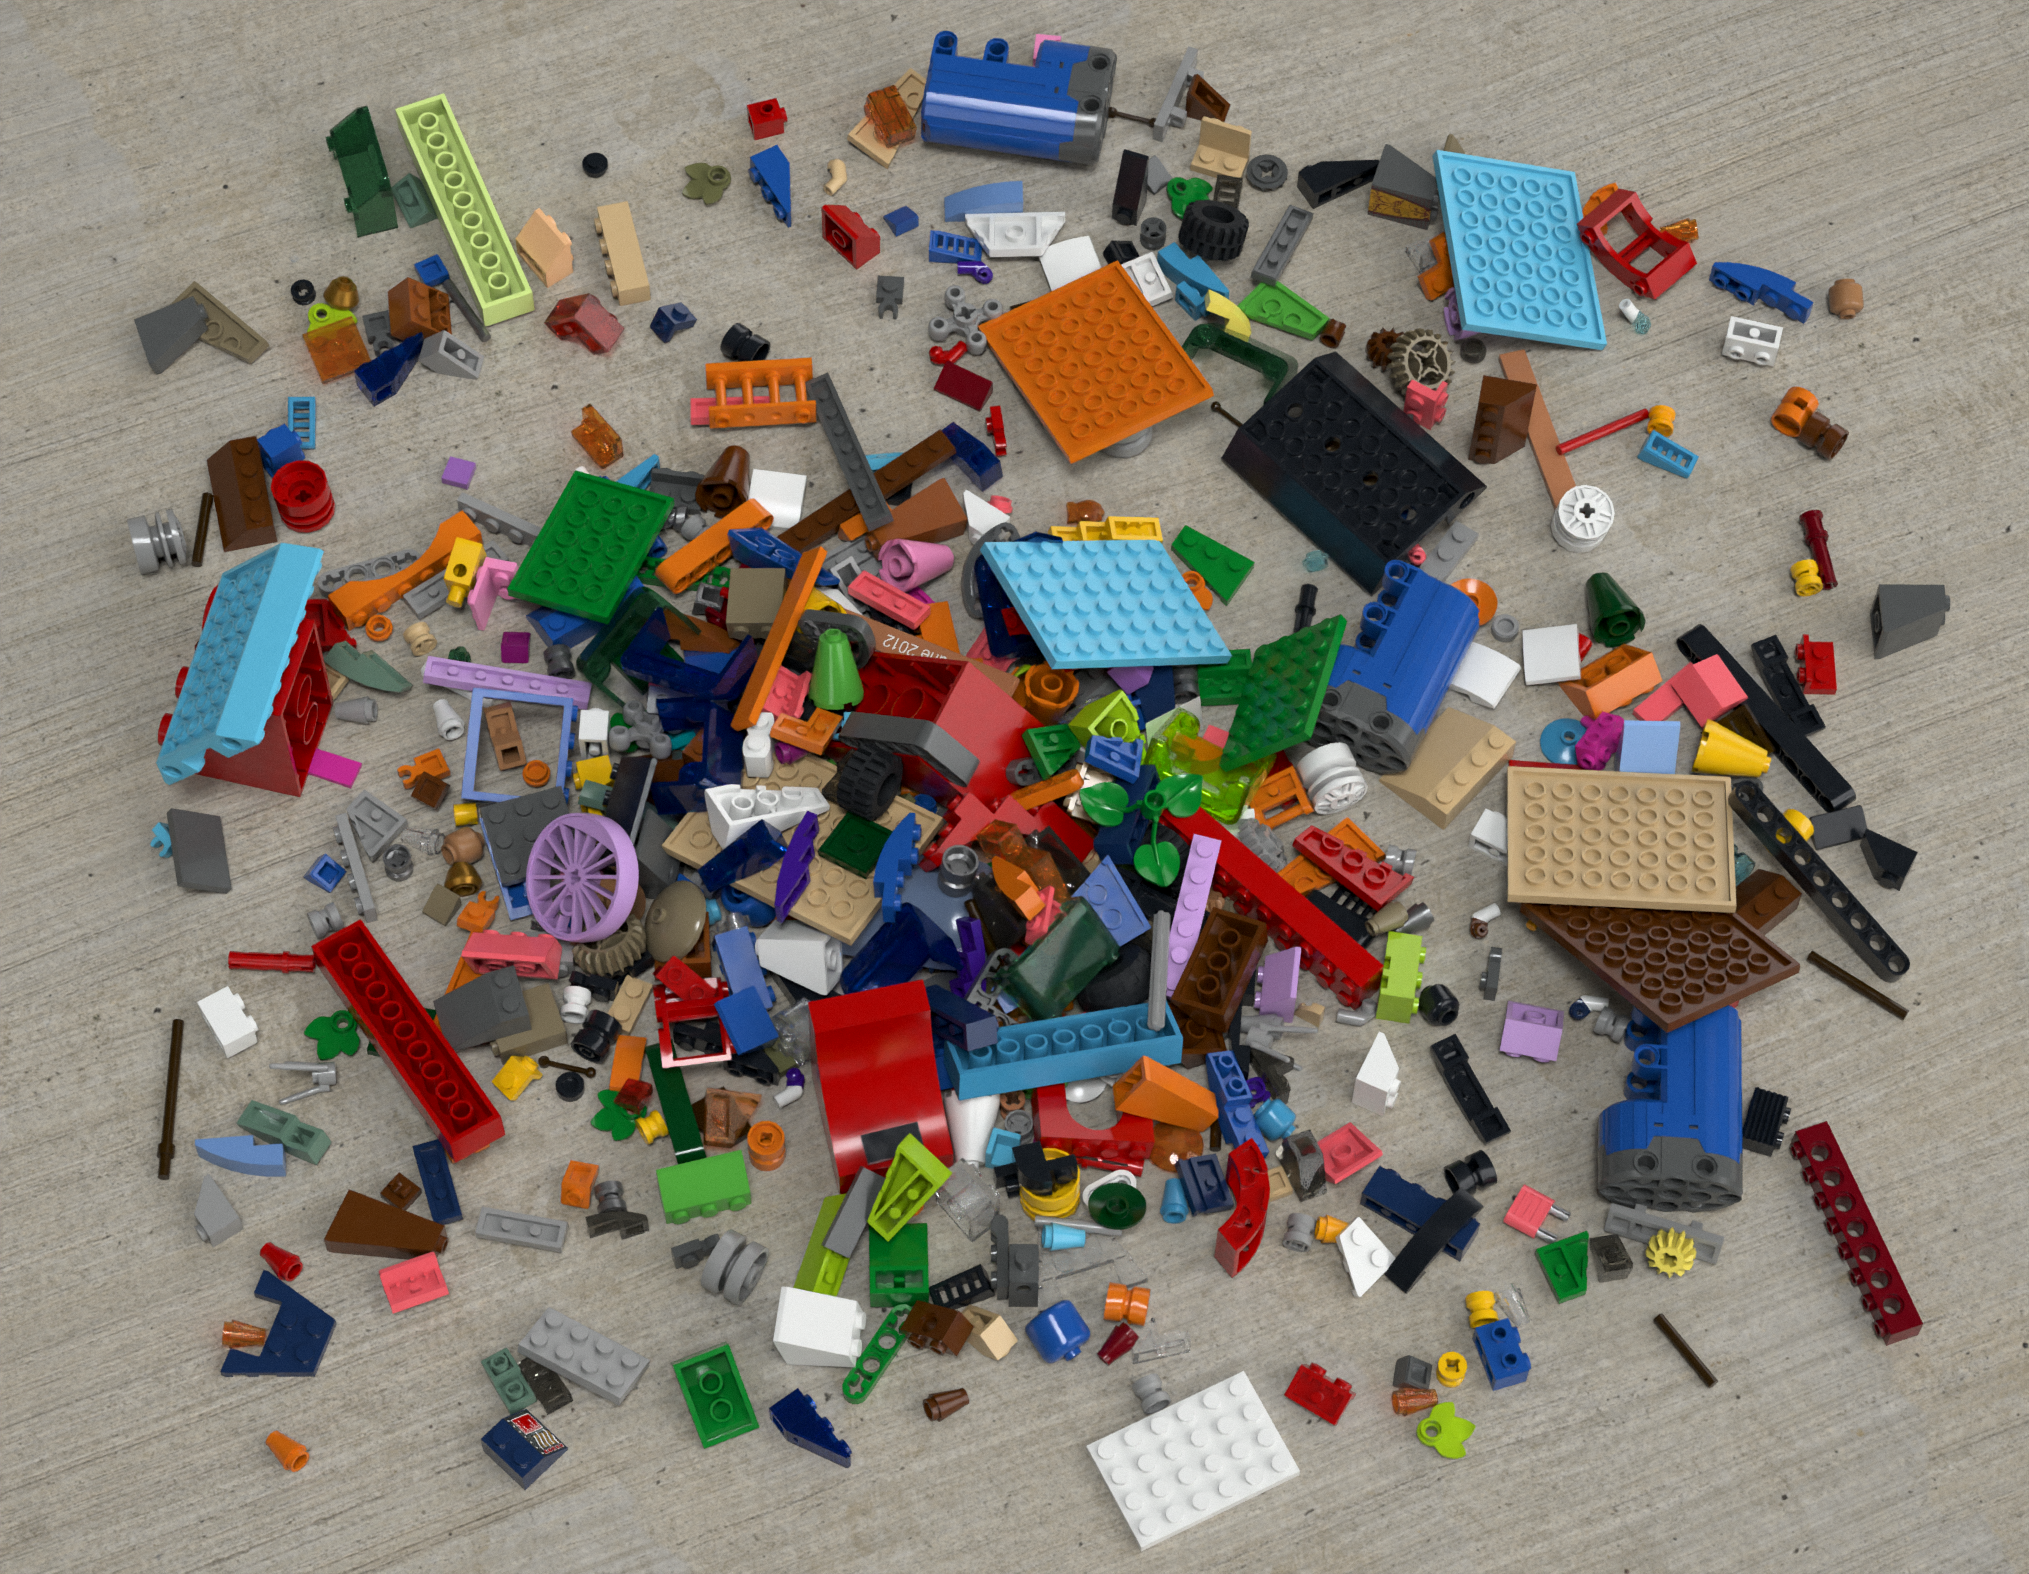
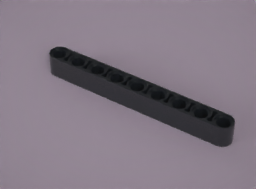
M1698 624L1676 639L1680 652L1693 664L1718 654L1748 696V699L1734 707L1733 710L1735 711L1744 704L1749 706L1775 747L1776 751L1773 754L1827 813L1841 810L1856 800V794L1851 785L1704 625Z
M1744 780L1739 782L1728 798L1729 805L1877 975L1888 983L1898 981L1909 970L1910 961L1907 955L1762 790L1752 781ZM1739 792L1747 794L1749 801L1741 799ZM1757 813L1764 814L1768 822L1761 821ZM1776 834L1782 835L1786 839V843L1779 842ZM1795 855L1801 856L1805 861V865L1799 864L1795 860ZM1813 877H1819L1823 881L1824 886L1817 885ZM1832 898L1839 899L1842 907L1834 905ZM1851 919L1857 920L1861 925V929L1855 928L1851 923ZM1870 941L1878 943L1880 950L1873 949ZM1889 962L1895 963L1899 972L1893 971L1889 967Z

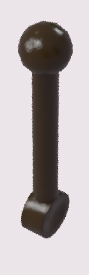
M1109 107L1108 117L1110 118L1122 117L1149 124L1154 128L1156 118H1143L1119 112L1116 108Z
M1215 401L1211 404L1212 411L1219 412L1238 427L1243 425L1221 408L1219 402Z
M541 1056L538 1059L541 1068L551 1066L582 1073L588 1078H593L596 1075V1070L593 1067L586 1069L550 1061L547 1056Z

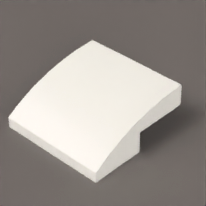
M1089 236L1073 238L1048 246L1042 256H1039L1052 291L1102 268Z
M753 469L749 499H756L773 515L774 520L769 529L786 531L801 521L807 476Z
M1577 624L1523 630L1526 685L1581 679V658L1579 654V631Z
M1472 642L1449 689L1469 695L1471 702L1494 709L1521 670V667L1505 655Z

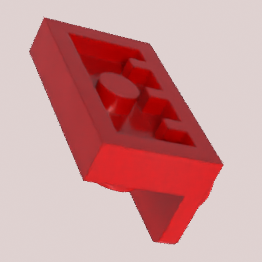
M1803 634L1800 644L1795 646V659L1800 660V667L1797 669V683L1802 684L1803 694L1835 695L1837 683L1833 642H1809V635Z
M674 955L670 957L663 967L659 965L653 972L657 979L684 1001L710 998L716 993V990Z
M1311 1362L1310 1366L1308 1364H1301L1284 1396L1334 1426L1337 1425L1349 1402L1356 1396V1393L1351 1391L1352 1385L1339 1377L1335 1381L1325 1375L1327 1370L1314 1362Z

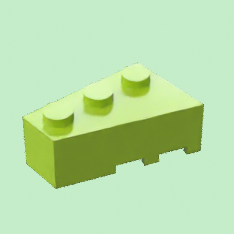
M1389 931L1376 1019L1409 1024L1411 1014H1417L1419 997H1415V989L1421 988L1423 972H1418L1419 963L1424 964L1426 947H1421L1422 936Z
M911 1133L898 1145L893 1162L887 1171L884 1184L878 1193L867 1220L888 1242L952 1174Z

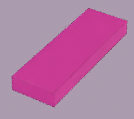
M316 748L308 774L351 789L362 767V763Z

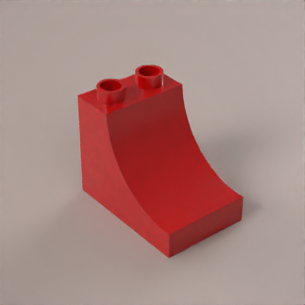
M304 618L299 623L296 632L298 638L291 647L288 656L290 661L282 673L280 679L282 683L281 688L274 697L272 703L273 712L266 720L263 729L265 735L261 743L229 758L212 748L206 749L204 755L205 764L201 771L195 774L301 797L316 748L318 749L334 704L315 620ZM187 666L181 668L177 677L175 696L178 699L189 670ZM165 713L160 722L158 744L161 746L173 716L170 713Z
M874 651L868 663L858 670L864 689V697L855 706H852V702H850L851 708L854 710L853 712L928 720L941 727L980 760L968 786L961 787L945 778L920 756L893 753L902 759L903 774L901 783L933 797L936 802L944 807L956 794L961 796L969 791L987 807L996 797L1001 799L1025 787L1011 784L1006 777V768L1012 760L1031 756L1022 734L1027 729L1045 726L969 661ZM841 727L838 729L836 734L841 732ZM831 740L823 753L833 759V761L847 763L857 749L846 745L842 741ZM1027 769L1018 771V775L1028 773Z
M923 979L808 1002L812 1080L839 1195L848 1192L860 1166L886 1178L887 1171L893 1162L892 1159L867 1165L860 1138L861 1135L918 1122L924 1147L952 1172L949 1178L953 1177L954 1153L941 1097L933 1047L931 1010Z

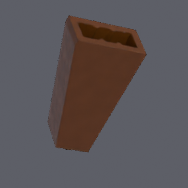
M349 1189L324 1238L327 1251L332 1253L409 1260L429 1252H434L437 1258L439 1253L443 1254L445 1252L449 1238L447 1237L445 1226Z

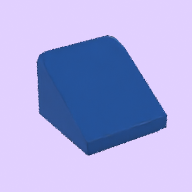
M907 206L883 216V219L896 237L919 226L918 215Z
M325 853L316 859L303 877L330 893L347 871Z

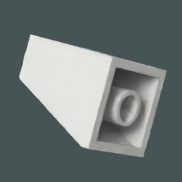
M775 919L755 942V953L759 956L761 967L821 995H828L844 976L842 942L800 920H784L783 923H780Z
M781 1287L773 1343L788 1365L855 1367L856 1359L862 1353L860 1333L866 1326V1314L862 1311L858 1302L854 1300L791 1287Z

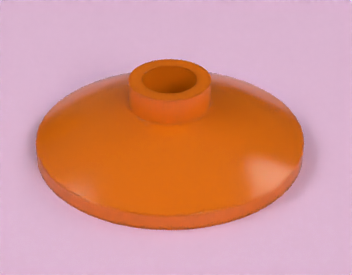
M1470 578L1461 579L1451 584V586L1464 592L1479 609V626L1493 618L1497 610L1498 601L1495 592L1488 584Z

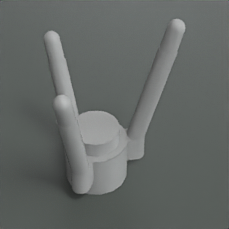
M1261 1022L1259 1028L1254 1026L1250 1028L1245 1045L1250 1046L1251 1050L1263 1053L1298 1071L1302 1070V1066L1291 1061L1289 1057L1271 1049L1274 1036L1269 1035V1031L1318 1033L1317 1028L1277 1026Z
M285 1061L280 1064H269L270 1069L312 1071L313 1083H319L317 1087L281 1099L279 1101L280 1105L319 1092H330L329 1085H336L335 1062Z

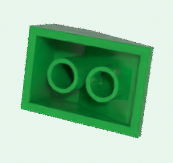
M726 1341L671 1362L704 1449L759 1428L730 1346Z

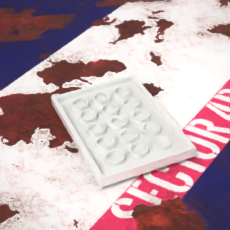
M1244 1371L1086 1446L1089 1457L1140 1551L1152 1547L1300 1474L1298 1466Z

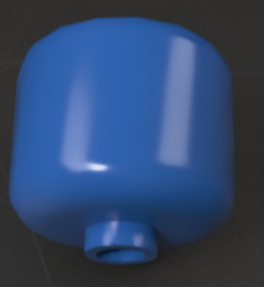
M726 883L723 884L721 901L725 909L749 927H761L775 919L776 912L774 907Z
M1062 1300L1034 1317L1025 1326L1027 1336L1042 1359L1049 1364L1060 1361L1063 1358L1067 1362L1082 1352L1080 1347L1090 1338L1088 1326L1070 1300Z

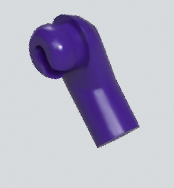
M957 261L958 274H971L978 282L983 284L989 283L992 280L993 273L991 269L982 261Z

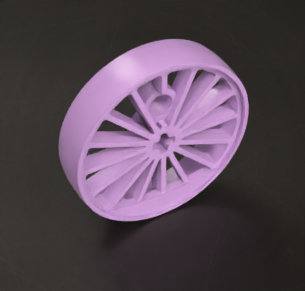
M570 813L562 815L549 823L540 833L532 847L526 870L527 897L532 913L540 926L547 933L558 939L579 943L599 941L617 931L628 917L637 894L639 869L634 846L625 830L618 823L598 814ZM574 828H575V840H574V837H573V834H572V830H573ZM562 840L564 841L565 849L561 844ZM607 848L613 852V854L598 861ZM555 853L560 858L562 863L554 859ZM616 861V875L600 874L599 870ZM551 867L565 873V875H550ZM601 879H616L615 892L612 893L600 886ZM550 880H564L550 888ZM594 891L611 900L608 910ZM560 893V894L557 896V898L554 900V902H553V901H552V897H553L554 895ZM592 906L601 917V920L597 924ZM559 910H561V912L563 913L560 914V916L557 914ZM583 917L587 928L585 932H582ZM570 918H571V929L568 927V923H569V921H570Z

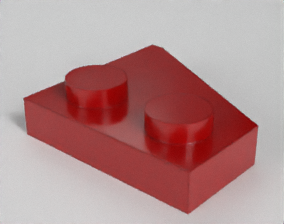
M308 599L304 618L315 620L322 652L330 651L335 643L347 641L356 649V640L349 636L345 630V624L339 616L335 615L334 608L327 599Z

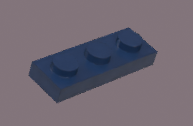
M439 1139L412 1146L433 1221L445 1225L463 1220L444 1149Z

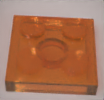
M352 316L302 334L322 384L372 366V361Z

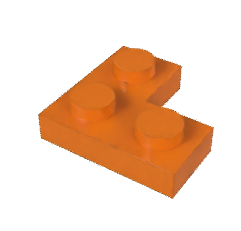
M1445 231L1429 240L1438 264L1417 276L1426 299L1431 301L1454 287Z
M817 707L808 722L781 713L771 727L770 737L800 747L808 752L822 755L840 728L843 716Z

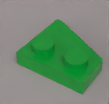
M1068 724L1027 729L1022 734L1044 781L1048 780L1081 748L1078 739Z

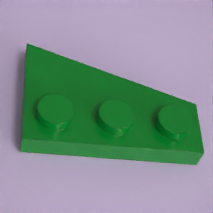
M1187 525L1183 527L1171 544V550L1191 571L1198 572L1204 578L1205 585L1210 590H1214L1226 607L1254 569V561Z

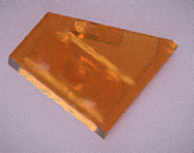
M707 1088L704 1106L703 1145L732 1149L759 1104L762 1094Z

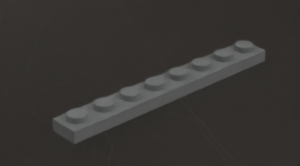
M827 372L805 382L811 400H816V412L868 530L872 531L894 521L829 373Z

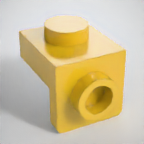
M511 1056L491 1082L510 1101H516L532 1079H540L543 1074L537 1069L538 1064L529 1056Z

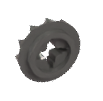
M1267 154L1253 158L1249 162L1246 171L1247 180L1252 182L1253 187H1260L1262 191L1265 189L1274 191L1276 187H1282L1288 175L1286 164L1280 158ZM1272 171L1271 177L1268 175L1262 177V172Z

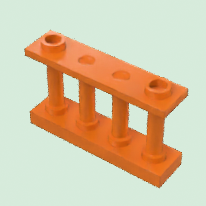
M812 357L705 364L707 390L715 389L716 406H708L710 428L816 422V400L807 401L805 382L813 379ZM795 384L796 401L780 402L779 385ZM768 386L770 403L754 404L752 387ZM726 388H742L743 404L727 405Z

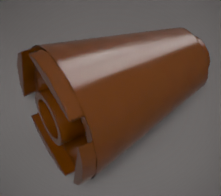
M736 445L726 447L697 485L695 492L696 502L705 512L709 509L715 512V517L724 518L749 500L750 455L744 448Z

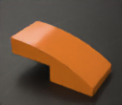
M618 1035L609 1090L638 1093L642 1077L645 1046H647L646 1037Z

